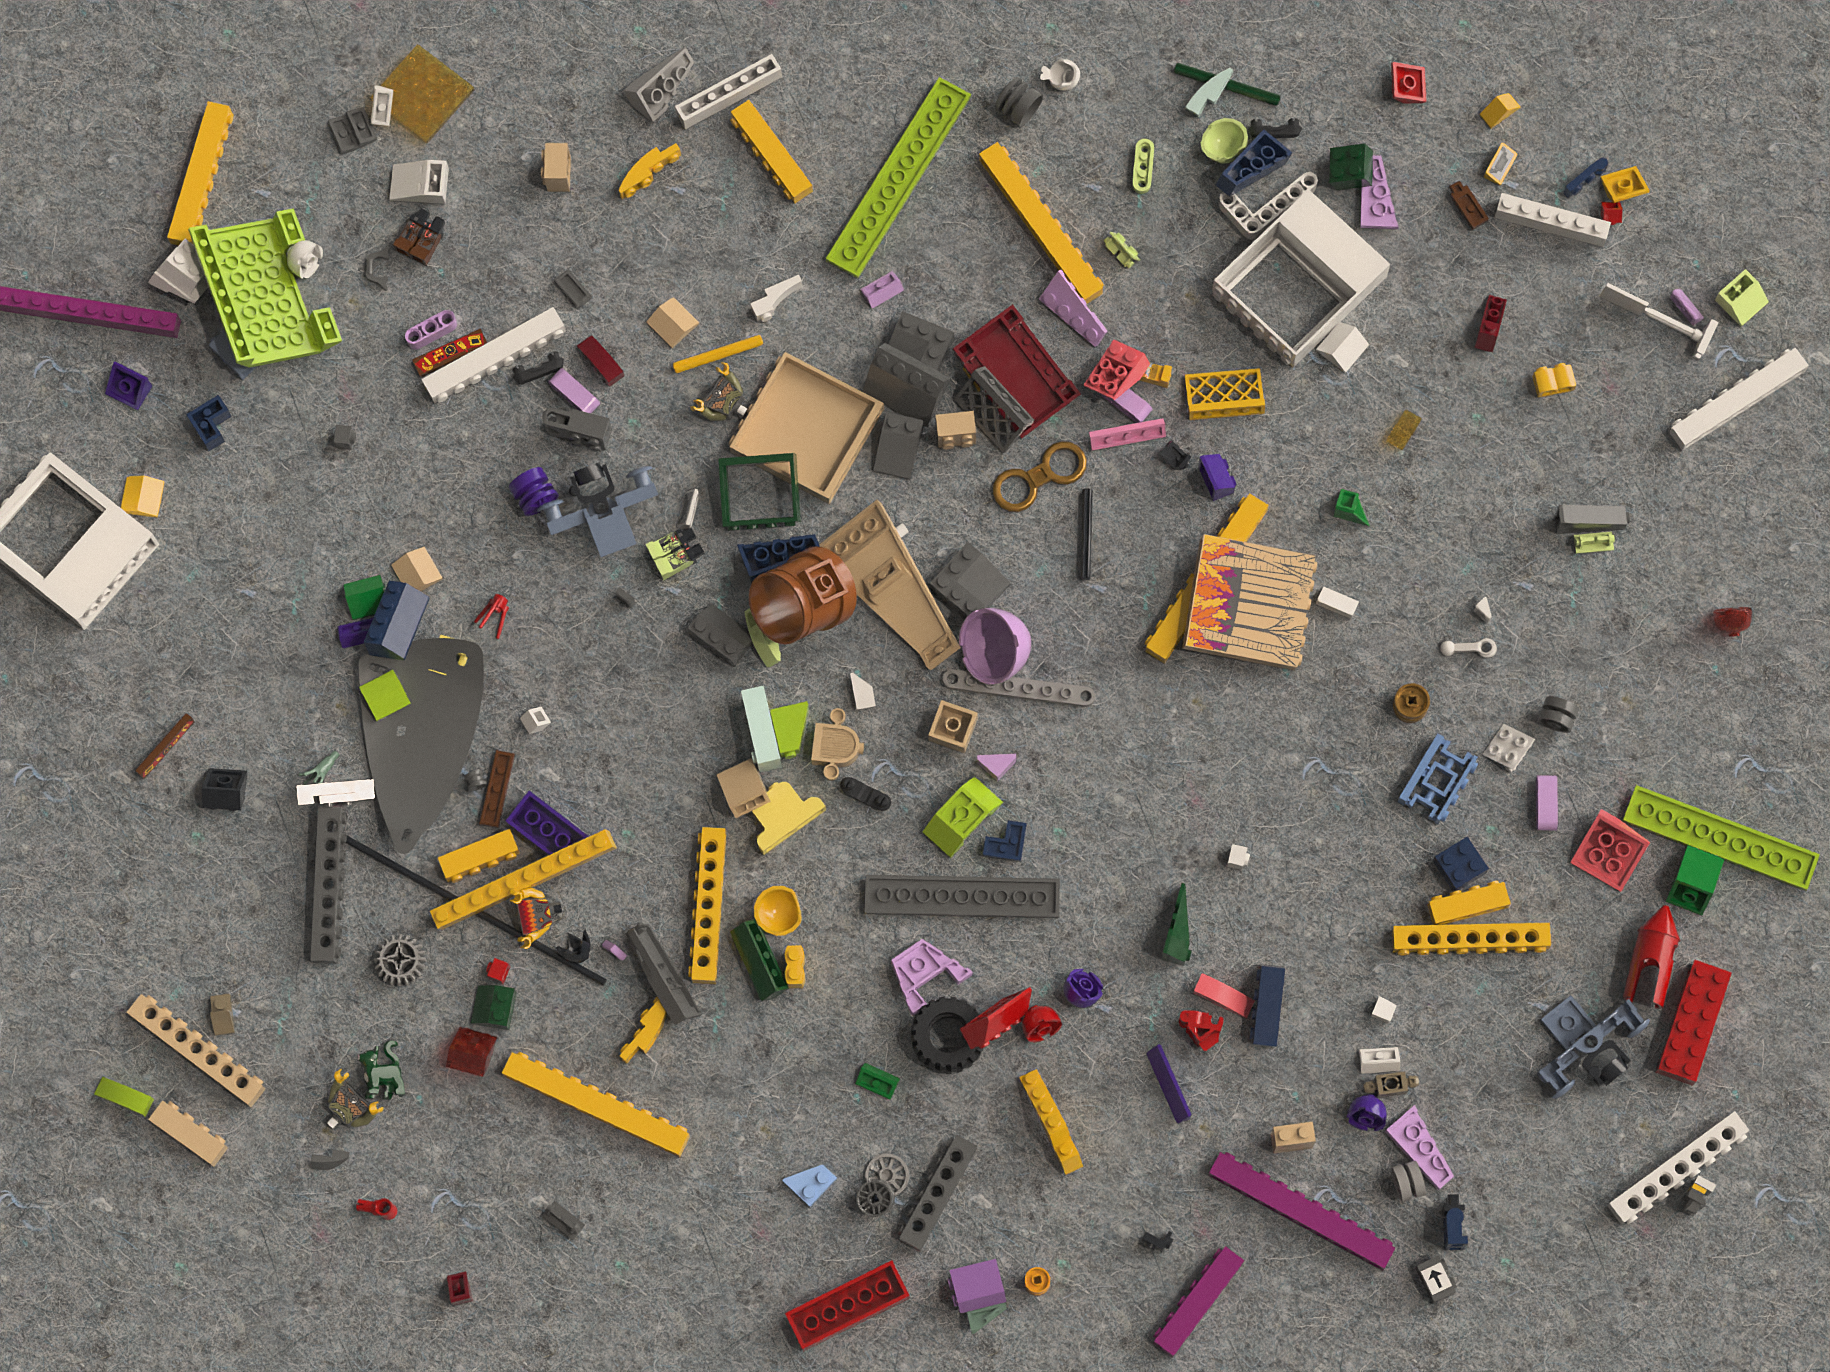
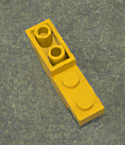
M675 143L662 152L655 147L645 154L624 178L619 188L621 199L630 198L640 188H646L651 185L652 181H654L653 172L657 173L668 163L676 162L681 156L678 145Z
M658 997L654 999V1005L650 1010L646 1009L640 1016V1024L644 1028L638 1029L633 1035L634 1040L630 1044L626 1043L620 1050V1058L626 1064L639 1050L646 1054L662 1030L667 1012Z

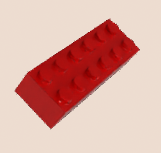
M1694 959L1691 963L1655 1073L1691 1086L1696 1083L1732 972Z
M891 1260L786 1312L785 1315L804 1352L910 1299V1295Z

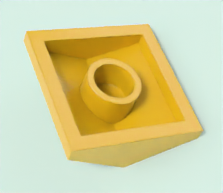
M1636 166L1601 176L1606 195L1613 203L1649 193V188Z
M147 476L127 477L121 509L127 514L158 518L165 482Z

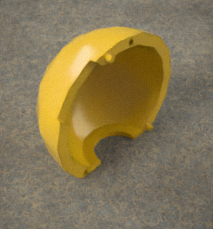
M772 886L764 890L757 897L754 905V917L758 926L765 932L775 936L787 935L793 932L802 921L796 893L785 886Z

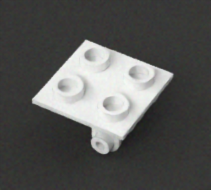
M1503 724L1483 755L1506 766L1505 769L1512 772L1516 770L1519 762L1523 760L1522 758L1525 757L1528 749L1532 747L1535 739Z

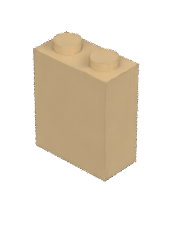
M752 759L743 761L717 774L728 805L735 818L771 802Z
M1313 1122L1273 1127L1271 1132L1273 1154L1312 1149L1316 1142Z

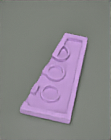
M1414 1105L1386 1129L1385 1132L1411 1161H1417L1421 1172L1439 1191L1454 1175L1443 1155L1438 1151L1433 1137L1431 1138L1426 1125L1417 1113L1418 1110Z

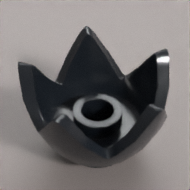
M586 930L583 931L582 940L568 933V949L560 946L556 947L563 958L576 963H582L587 960L591 950L590 939Z

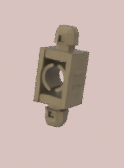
M1405 1071L1376 1075L1374 1078L1375 1083L1373 1081L1363 1084L1364 1093L1373 1094L1376 1091L1377 1098L1407 1094L1408 1087H1417L1419 1079L1417 1076H1408L1406 1078ZM1385 1080L1383 1083L1385 1085L1387 1081L1392 1080L1397 1086L1395 1089H1389L1387 1086L1383 1088L1382 1081Z

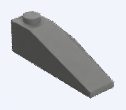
M683 47L637 78L623 91L631 105L651 122H654L667 110L668 102L677 93L678 85L681 81H684L694 61L687 49Z

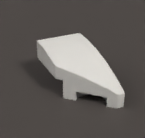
M850 673L856 709L876 706L872 686L856 674Z

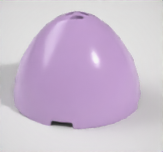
M983 608L973 611L967 616L960 630L959 645L962 646L964 658H962L963 663L972 676L980 682L998 684L1010 679L1023 668L1031 651V636L1027 627L1015 615L1004 610Z

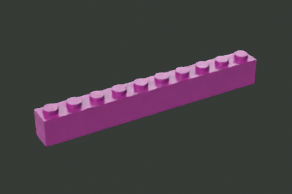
M0 286V311L178 338L181 319L177 313Z
M1228 1152L1224 1154L1219 1153L1208 1176L1382 1271L1385 1269L1396 1248L1392 1246L1393 1243L1386 1238L1381 1240L1375 1237V1233L1367 1228L1362 1230L1357 1227L1358 1224L1351 1219L1346 1221L1340 1218L1338 1212L1322 1208L1323 1205L1316 1200H1307L1304 1198L1305 1195L1303 1193L1287 1189L1288 1185L1279 1180L1274 1182L1269 1179L1270 1175L1263 1171L1258 1173L1252 1170L1253 1166L1244 1161L1242 1163L1236 1161V1157Z

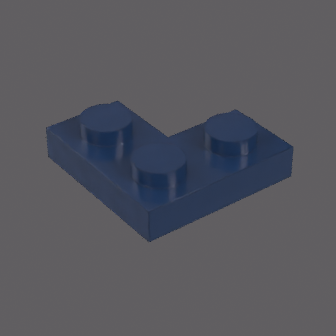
M1008 820L1005 839L986 836L983 857L1021 862L1027 823Z

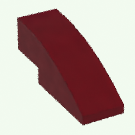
M592 335L577 345L580 352L609 387L625 376L624 371Z

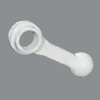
M1489 638L1482 639L1476 643L1454 644L1451 641H1445L1441 644L1440 651L1445 656L1461 652H1478L1483 658H1491L1496 654L1497 646ZM1490 643L1492 645L1491 650L1486 653L1482 652V645Z

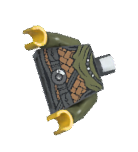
M721 362L724 369L721 371L719 367H716V371L723 373V376H719L703 401L699 399L693 400L697 403L698 407L690 406V409L692 411H699V414L709 421H730L734 414L744 418L748 408L742 405L744 400L743 389L738 379L729 370V365Z
M339 1069L334 1074L335 1080L331 1086L328 1098V1108L334 1115L326 1123L334 1130L342 1122L349 1128L368 1125L377 1113L384 1110L383 1107L377 1109L376 1104L378 1101L370 1104L347 1081L344 1082L349 1077V1073L344 1074L342 1077L340 1074L342 1069Z

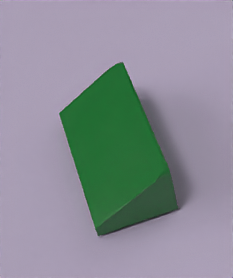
M864 1063L855 1084L891 1100L900 1078Z

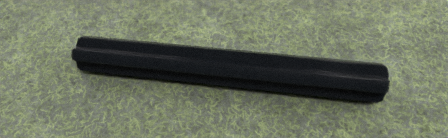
M1085 488L1082 492L1081 580H1090L1093 490L1090 488Z

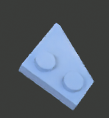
M822 1164L784 1178L782 1181L811 1207L837 1180V1177Z

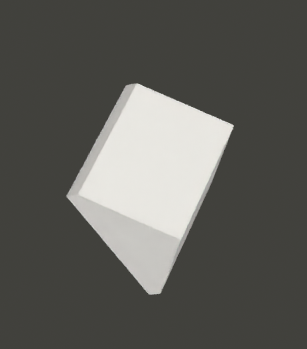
M1339 322L1318 346L1316 351L1346 373L1369 344L1356 327Z

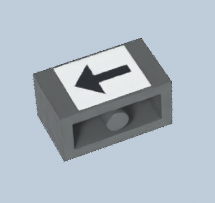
M1436 1256L1415 1267L1432 1304L1455 1294L1457 1286L1452 1277L1449 1278L1446 1272L1448 1267L1444 1259L1440 1260L1439 1256Z

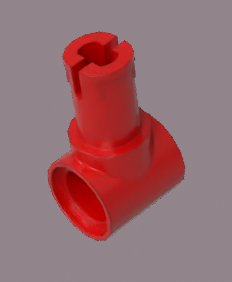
M386 1198L375 1201L358 1199L357 1201L360 1205H356V1210L359 1212L372 1213L375 1216H381L385 1220H392L397 1215V1207ZM389 1206V1210L383 1213V1209Z

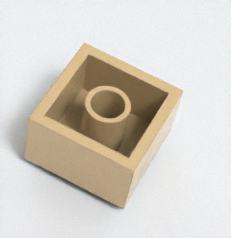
M545 143V150H542L541 153L543 161L541 178H543V185H546L548 192H570L571 155L568 143Z
M974 411L936 415L939 448L946 450L952 449L954 446L966 448L976 444Z
M941 700L928 735L929 741L965 753L978 719V713Z

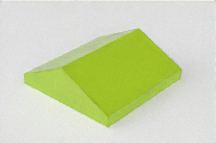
M394 670L359 687L376 721L411 704Z

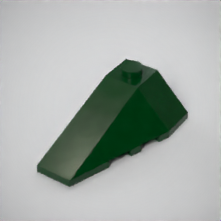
M1181 883L1161 960L1184 966L1185 961L1190 960L1192 950H1189L1186 885Z

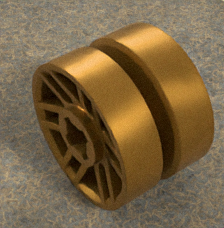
M1409 683L1399 688L1393 701V711L1397 718L1406 723H1416L1423 719L1430 705L1428 692L1424 687L1415 683Z

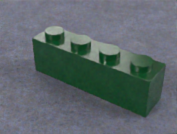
M756 919L745 921L730 931L761 1001L774 999L788 990L789 987Z

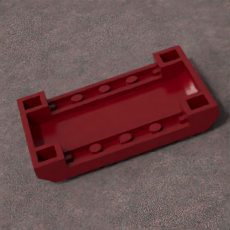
M1012 304L952 350L970 376L974 370L985 366L1035 420L1018 437L1023 439L1079 397L1081 393L1072 381L1067 379ZM975 380V383L980 388V384ZM986 395L988 400L993 405L992 397L990 395ZM998 408V413L1002 418H1005L1004 410ZM1010 422L1011 430L1017 432L1019 427L1015 422Z

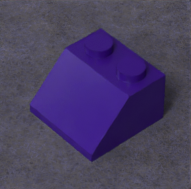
M1220 454L1200 456L1198 469L1212 500L1215 501L1233 494L1237 484L1233 475L1230 476L1227 471L1229 466L1226 459H1222Z

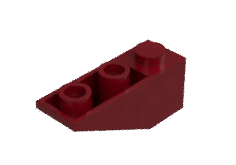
M1492 295L1488 296L1475 348L1493 353L1507 299Z

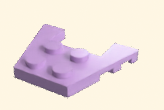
M923 939L891 960L893 970L912 1016L918 1013L923 1005L925 1007L927 1005L916 989L944 970L950 974L958 985L971 977L973 973L970 969H965L959 965V962L956 960H951L945 956L942 951Z

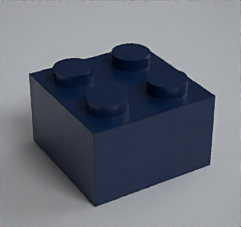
M1468 836L1436 855L1433 860L1453 892L1461 890L1485 875L1489 870Z

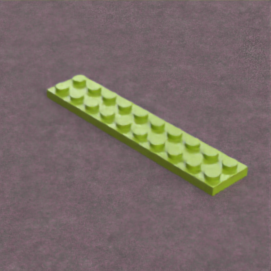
M1638 785L1634 788L1622 821L1682 845L1698 848L1723 858L1727 862L1807 891L1820 856V854Z

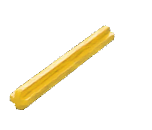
M756 335L674 362L673 368L676 373H680L763 345V340L760 335Z

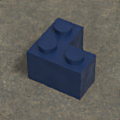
M219 395L186 414L209 451L225 442L216 426L232 416Z

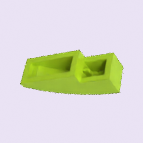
M102 1077L94 1095L144 1117H146L154 1101L149 1095L105 1077Z

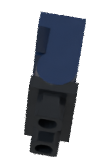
M1449 1194L1445 1199L1446 1205H1444L1441 1211L1442 1217H1445L1443 1221L1444 1250H1465L1468 1245V1236H1462L1465 1204H1460V1194Z

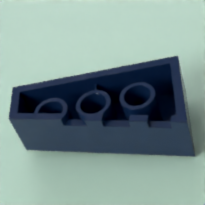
M1263 130L1221 174L1215 186L1230 197L1284 166L1292 152L1267 131Z
M815 534L790 537V539L786 540L775 539L764 543L759 541L748 545L737 544L751 584L759 575L787 563L793 555L810 547H820Z
M1261 964L1260 969H1257L1256 981H1259L1258 989L1255 988L1254 1000H1257V1006L1252 1011V1020H1255L1254 1028L1251 1027L1249 1038L1253 1039V1044L1277 1047L1285 967Z

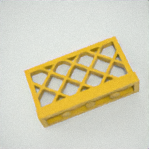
M1260 368L1185 375L1189 420L1265 413V399L1263 397ZM1248 375L1257 376V380L1253 384L1245 378ZM1234 376L1239 381L1233 386L1226 381L1229 377ZM1211 378H1216L1220 381L1216 387L1208 383ZM1189 380H1198L1201 384L1195 389L1190 385ZM1242 382L1250 387L1245 393L1237 389ZM1223 384L1230 388L1226 395L1218 390ZM1204 385L1212 390L1207 397L1199 392ZM1254 390L1259 394V399H1251L1247 395ZM1233 391L1241 396L1238 400L1233 401L1229 398ZM1214 393L1222 397L1219 402L1210 400ZM1195 395L1203 399L1200 404H1192V398Z

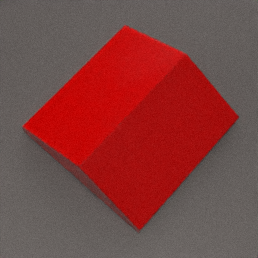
M1392 62L1393 98L1403 104L1426 103L1425 67Z

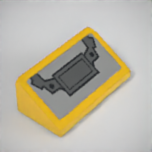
M1501 143L1485 172L1484 178L1501 186L1517 153L1506 144Z

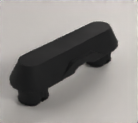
M1291 118L1287 121L1288 125H1281L1279 127L1262 126V120L1257 119L1256 122L1253 119L1250 121L1251 127L1248 128V131L1253 138H1256L1263 130L1267 131L1274 138H1296L1299 136L1302 127L1299 125L1297 118L1294 121Z
M554 351V355L548 354L549 361L543 363L538 368L524 370L523 365H518L519 368L515 366L512 369L514 373L513 379L519 385L557 372L563 368L564 358L559 356V352Z
M852 777L842 779L840 788L844 793L880 811H886L890 808L891 799L888 795Z

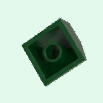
M478 985L471 1024L509 1030L517 994L515 988L498 985Z

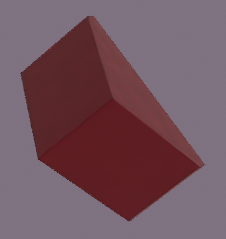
M464 1271L447 1276L451 1304L457 1306L472 1302L473 1298L467 1272Z

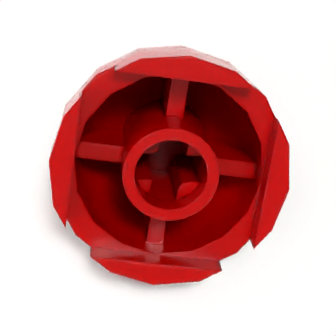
M1032 1006L1022 1020V1029L1029 1042L1034 1043L1043 1041L1042 1036L1049 1033L1050 1037L1055 1035L1062 1027L1059 1015L1048 1006Z

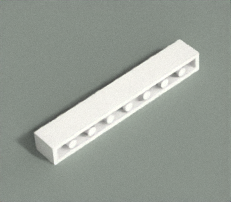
M554 307L426 376L422 379L423 385L434 404L443 402L449 395L460 393L469 384H476L482 377L496 373L498 368L509 366L520 356L525 357L530 354L531 350L545 346L549 340L560 338L566 332L565 326Z
M1796 348L1791 351L1789 349L1785 350L1779 355L1780 358L1775 361L1771 359L1760 371L1756 369L1751 372L1746 380L1740 379L1729 391L1725 389L1720 392L1715 400H1707L1701 409L1690 411L1687 414L1688 417L1684 420H1681V418L1676 420L1672 424L1669 433L1681 450H1685L1806 372L1809 365Z

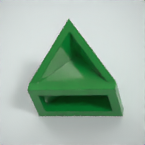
M1341 489L1333 517L1370 527L1359 500V493Z

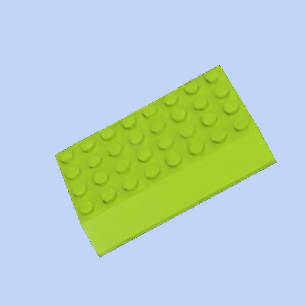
M294 208L277 211L272 219L213 230H208L207 224L188 229L237 364L250 368L320 354L342 342L330 307L313 310L310 316H308L294 275L287 265L286 253L288 249L295 243L305 240Z

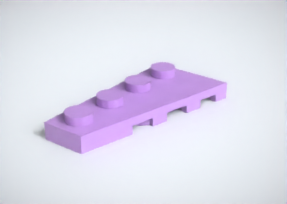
M1373 155L1372 186L1361 187L1360 228L1398 229L1381 156Z
M1059 270L1039 300L1096 347L1108 331L1094 312H1091L1086 306L1085 300L1076 293V288L1073 284L1069 283L1064 277V272Z

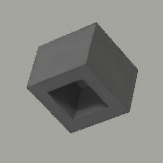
M336 425L334 437L336 448L351 450L352 444H355L356 433H354L351 426Z

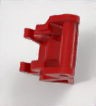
M1184 1010L1180 1013L1178 1023L1181 1028H1186V1033L1197 1047L1200 1046L1203 1051H1207L1219 1042L1224 1019L1219 1017L1218 1023L1212 1024V1015H1209V1013Z

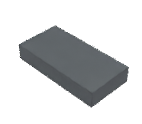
M569 269L554 280V283L577 309L592 299L590 293Z

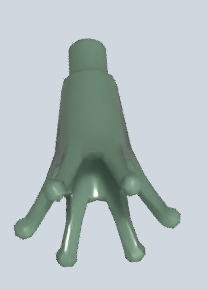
M334 750L314 768L304 773H299L300 777L312 774L303 782L304 785L313 778H315L313 783H323L326 774L334 765V761L340 756L339 753Z

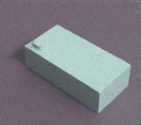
M764 686L742 690L741 694L754 747V752H751L753 763L758 764L759 773L782 768Z

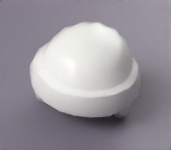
M1068 59L1057 60L1050 69L1046 66L1041 68L1043 74H1041L1040 79H1048L1051 85L1060 91L1072 89L1077 85L1080 78L1078 66Z

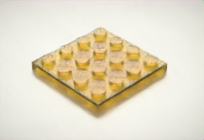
M418 44L381 85V87L393 90L390 116L426 144L475 90L474 86Z

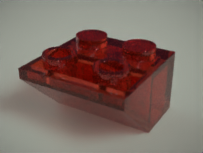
M460 1027L449 1047L446 1067L484 1077L491 1061L497 1037L488 1033L474 1031L470 1028Z

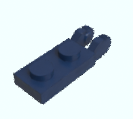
M1603 157L1595 161L1565 187L1564 195L1569 198L1572 195L1576 196L1579 194L1584 184L1587 183L1589 185L1595 180V175L1601 176L1606 171L1609 163L1608 160Z

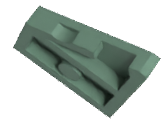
M1006 1303L968 1311L967 1316L972 1334H975L1007 1309Z

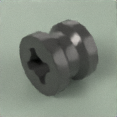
M475 770L464 776L465 780L469 783V791H477L487 786L486 781L482 777L484 775L482 770Z

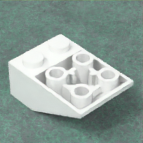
M422 160L394 164L389 200L445 204L449 172L447 162Z

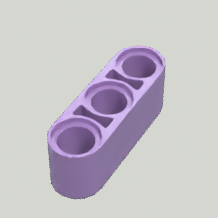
M444 310L408 329L405 333L408 346L413 350L420 349L455 330L457 321L454 313ZM447 318L452 319L449 324L443 323ZM430 327L436 328L432 333H428L427 329ZM413 336L419 337L417 341H410Z
M563 368L548 381L555 391L579 411L592 413L600 405L596 397Z
M1130 389L1125 391L1116 400L1100 394L1136 423L1143 422L1153 410L1146 401Z
M1537 775L1536 829L1557 831V776Z

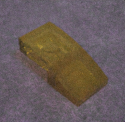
M1405 409L1386 441L1403 451L1422 418Z

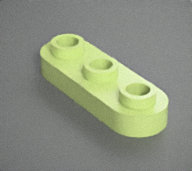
M1149 139L1139 140L1135 149L1132 186L1134 191L1139 194L1147 193L1151 188L1154 144ZM1146 148L1148 151L1142 152V149ZM1140 166H1146V169L1142 170ZM1139 183H1144L1145 186H1144V187H1140L1138 184H1139Z

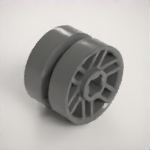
M1547 696L1543 704V710L1539 714L1538 722L1554 731L1570 733L1574 725L1573 720L1576 719L1579 708L1565 699Z
M874 1179L868 1181L857 1192V1205L867 1216H881L893 1207L895 1192L892 1186L884 1180ZM877 1194V1197L879 1199V1201L875 1202L873 1195Z

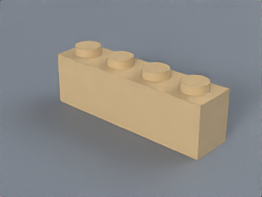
M162 1100L148 1120L214 1167L228 1149L224 1145L226 1141L217 1134L215 1137L208 1133L210 1129L202 1123L199 1126L193 1122L194 1118L185 1112L182 1115L177 1111L179 1107L171 1101L167 1104Z

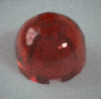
M1731 607L1713 611L1716 627L1721 632L1728 633L1729 637L1740 636V632L1747 630L1752 622L1751 607Z

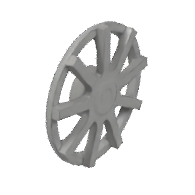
M888 1153L874 1157L867 1165L865 1180L868 1182L874 1179H881L889 1184L891 1183L898 1190L895 1192V1196L903 1192L908 1184L909 1170L906 1163L900 1157ZM882 1157H891L888 1167H885ZM878 1159L882 1166L881 1170L872 1166V1164ZM894 1159H897L902 1164L896 1169H892ZM902 1168L905 1169L906 1176H898L895 1174ZM869 1169L874 1170L879 1175L868 1178ZM895 1179L905 1180L901 1188L896 1184Z

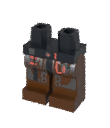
M420 208L416 215H411L410 220L407 222L400 237L393 243L395 251L427 266L440 239L444 235L442 230L445 221L436 216L432 224L427 222L430 213Z

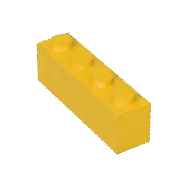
M507 829L438 857L446 880L455 883L462 880L463 876L468 874L472 876L480 873L483 868L496 867L499 865L498 862L503 860L511 861L520 852L511 830Z
M1493 881L1488 883L1486 887L1473 886L1467 892L1461 893V890L1451 892L1450 896L1447 897L1442 895L1432 897L1427 906L1433 925H1444L1509 908L1511 903L1505 883Z

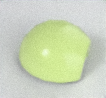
M1223 118L1214 121L1208 126L1200 143L1203 152L1210 160L1224 164L1233 162L1247 148L1248 135L1246 128L1241 122L1235 119Z

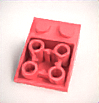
M1113 340L1084 383V386L1116 400L1141 379L1150 363L1143 352Z

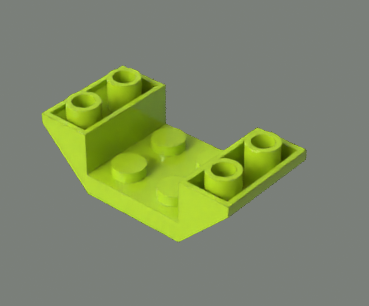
M974 777L962 785L935 813L922 833L947 856L952 858L964 845V840L988 815L991 816L1003 802Z

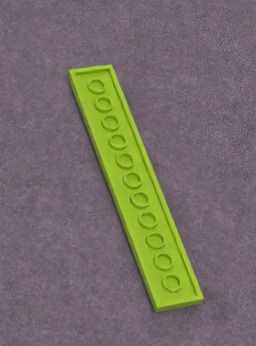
M941 77L938 78L826 257L827 262L856 278L860 277L970 100V93Z

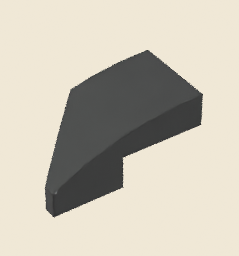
M333 1150L332 1157L312 1154V1169H334L349 1159L350 1152Z

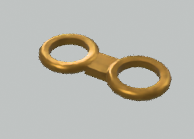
M1060 441L1052 444L1046 449L1040 465L1027 472L1022 469H1009L1002 472L993 484L995 501L1001 508L1010 512L1026 510L1034 503L1037 497V490L1051 481L1057 484L1068 485L1080 479L1086 470L1087 459L1078 445L1071 442ZM1056 451H1072L1079 460L1077 471L1069 476L1055 474L1051 470L1049 461ZM1011 477L1024 479L1030 487L1028 498L1018 504L1007 502L1000 492L1002 483Z

